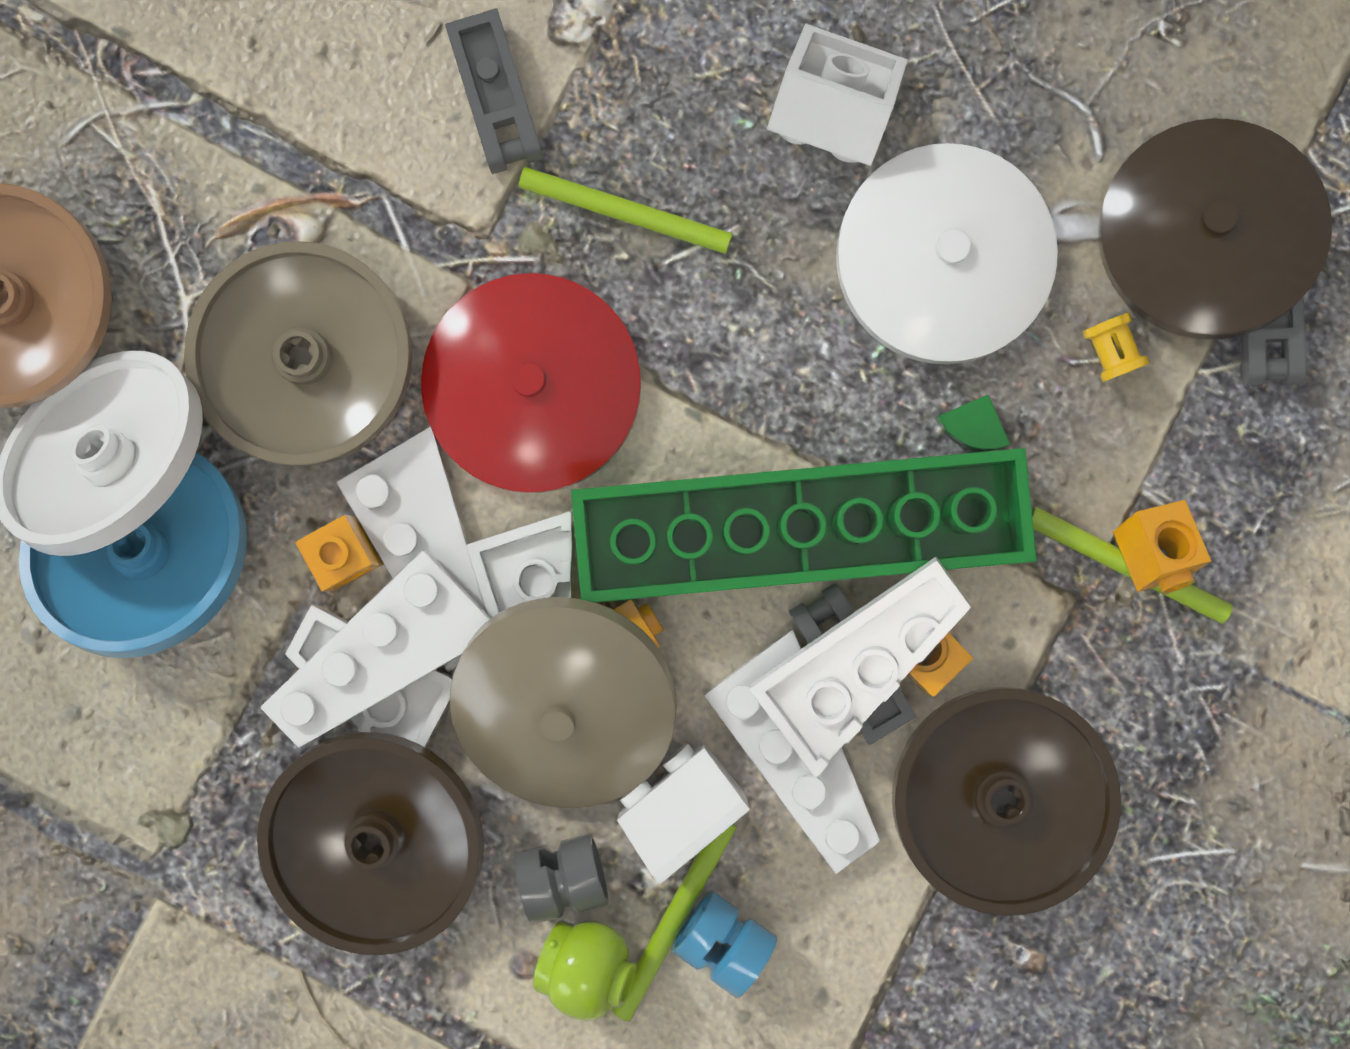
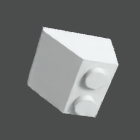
M805 23L785 70L767 130L780 134L783 139L790 143L799 145L809 144L829 151L833 156L844 162H860L871 166L893 110L908 59Z
M704 742L694 750L688 743L682 746L662 764L667 770L664 775L652 785L645 780L620 799L624 808L619 811L617 821L659 885L750 810L745 792Z

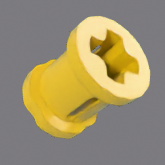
M1129 312L1082 331L1085 340L1092 341L1102 365L1103 372L1100 374L1102 383L1150 364L1147 356L1140 355L1129 328V323L1132 321ZM1111 337L1113 338V340H1114V342H1115V345H1116V347H1117V350H1118V352H1119V355H1120L1121 359H1120L1119 356H1118V353H1117V351H1116V349H1115V346H1114V344H1113V341H1112Z

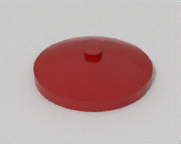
M524 273L504 276L480 285L463 296L448 310L434 330L425 352L421 373V395L424 411L434 436L444 451L462 469L479 480L504 490L521 493H546L561 490L586 480L603 468L617 454L626 441L637 416L641 395V373L638 356L628 330L605 301L589 289L565 278L548 274Z

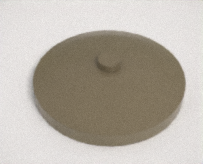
M302 241L280 242L252 250L221 270L207 285L192 311L187 327L184 348L186 376L198 392L202 406V415L211 427L237 449L253 457L287 466H315L330 463L357 452L375 439L390 423L404 399L409 385L413 356L412 341L405 314L398 300L384 281L366 264L340 249L324 244Z
M550 597L530 600L509 607L495 615L468 642L455 669L450 688V711L454 730L461 746L473 764L487 778L505 791L532 803L557 808L596 806L616 800L634 790L651 776L663 760L672 739L676 719L677 699L674 680L663 654L653 640L640 627L622 614L600 604L575 598Z

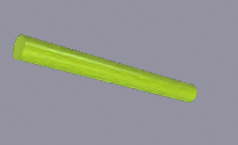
M524 167L520 177L519 188L723 254L727 253L733 233L528 167Z
M1036 506L1033 507V530L1131 578L1118 547ZM1192 584L1183 589L1163 594L1221 624L1228 620L1233 610L1232 604ZM1160 587L1151 588L1162 594Z
M734 823L696 855L636 964V974L627 1000L621 1008L613 1006L611 1010L620 1019L630 1022L736 831L737 826Z

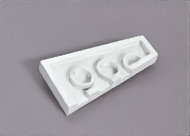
M431 427L336 482L392 578L396 577L422 550H426L487 613L466 545L469 543L455 504L450 478L445 470L439 442L434 436ZM461 655L444 664L448 672L457 667Z
M422 550L260 708L300 748L462 655L474 634L491 617L426 550Z
M934 557L751 683L749 690L813 776L817 778L829 765L830 759L845 743L848 744L860 731L863 723L883 701L886 702L898 689L900 682L918 662H922L971 608L970 603L938 558Z
M790 629L705 692L704 696L835 874H837L880 842L842 747L830 759L829 765L815 778L749 690L752 682L801 649L793 630Z

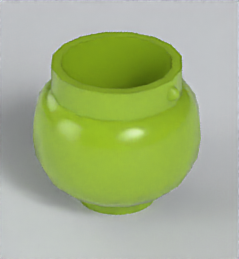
M560 921L557 922L549 933L539 955L533 980L534 990L549 996V1000L556 1009L573 1019L581 1021L596 1020L607 1014L612 1005L618 1008L624 1005L634 982L636 964L628 961L629 948L627 943L615 929L593 921H585L576 925Z

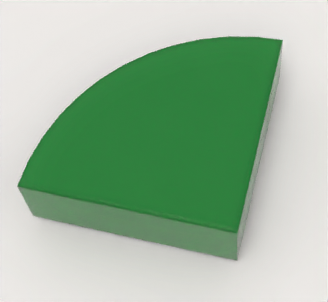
M989 395L935 417L938 425L947 436L967 447L987 451L1010 445Z

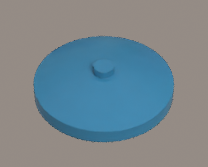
M196 452L188 471L167 501L137 529L114 543L84 554L56 556L39 552L21 541L19 574L26 599L33 612L50 631L83 651L105 657L131 658L169 649L203 628L220 611L233 592L244 565L247 549V527L243 507L233 487L222 473L206 458Z

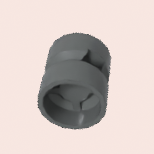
M591 833L562 840L557 851L552 852L546 845L515 853L514 866L518 889L530 924L534 925L563 916L565 907L572 906L579 913L609 904L600 855Z

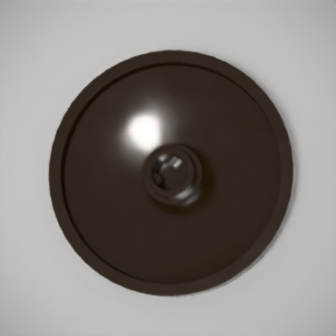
M1202 119L1179 124L1153 136L1137 148L1122 164L1108 188L1101 208L1098 229L1099 250L1104 269L1112 286L1122 300L1143 319L1165 331L1184 337L1212 340L1226 339L1257 331L1273 323L1292 309L1309 291L1318 278L1328 255L1332 236V217L1328 195L1321 178L1306 156L1293 144L1275 132L1253 123L1233 119Z
M992 687L971 691L955 697L934 710L915 729L905 744L896 766L892 785V809L895 827L907 856L921 875L936 890L966 908L987 914L1013 916L1035 913L1051 908L1073 896L1094 877L1105 862L1114 844L1120 821L1121 794L1117 771L1106 745L1093 727L1076 711L1062 702L1031 690L1014 687Z
M357 732L336 736L315 745L299 756L278 777L271 787L260 813L257 849L260 867L270 893L283 912L299 928L320 942L339 950L363 955H386L407 951L430 941L443 932L457 918L478 881L483 863L484 837L481 819L471 793L457 773L443 759L422 745L403 737L379 732Z

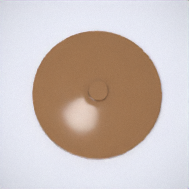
M0 183V408H13L29 405L54 395L68 386L84 371L96 355L108 328L112 291L109 270L104 255L97 241L81 220L59 203L37 191L22 186Z

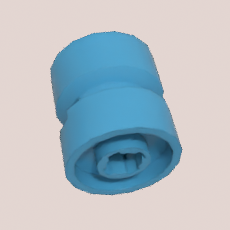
M711 891L702 899L682 927L673 944L672 953L696 970L707 966L710 969L711 981L735 998H739L750 988L764 969L776 946L777 936L752 918L743 922L738 919V908L715 891Z

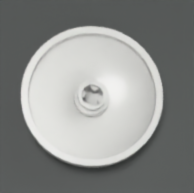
M943 143L917 147L906 151L884 163L866 179L854 195L843 217L837 240L836 262L840 286L851 312L863 328L879 343L904 357L931 364H957L973 361L996 352L1016 339L1030 326L1042 310L1051 292L1057 268L1058 248L1055 227L1049 209L1034 184L1019 169L1002 157L987 150L963 144Z
M122 351L92 360L84 371L68 386L52 396L33 403L11 432L0 455V520L6 529L33 549L56 556H72L95 551L114 543L137 529L172 495L188 471L195 456L201 436L203 417L200 397L192 382L172 362L160 355L146 351Z

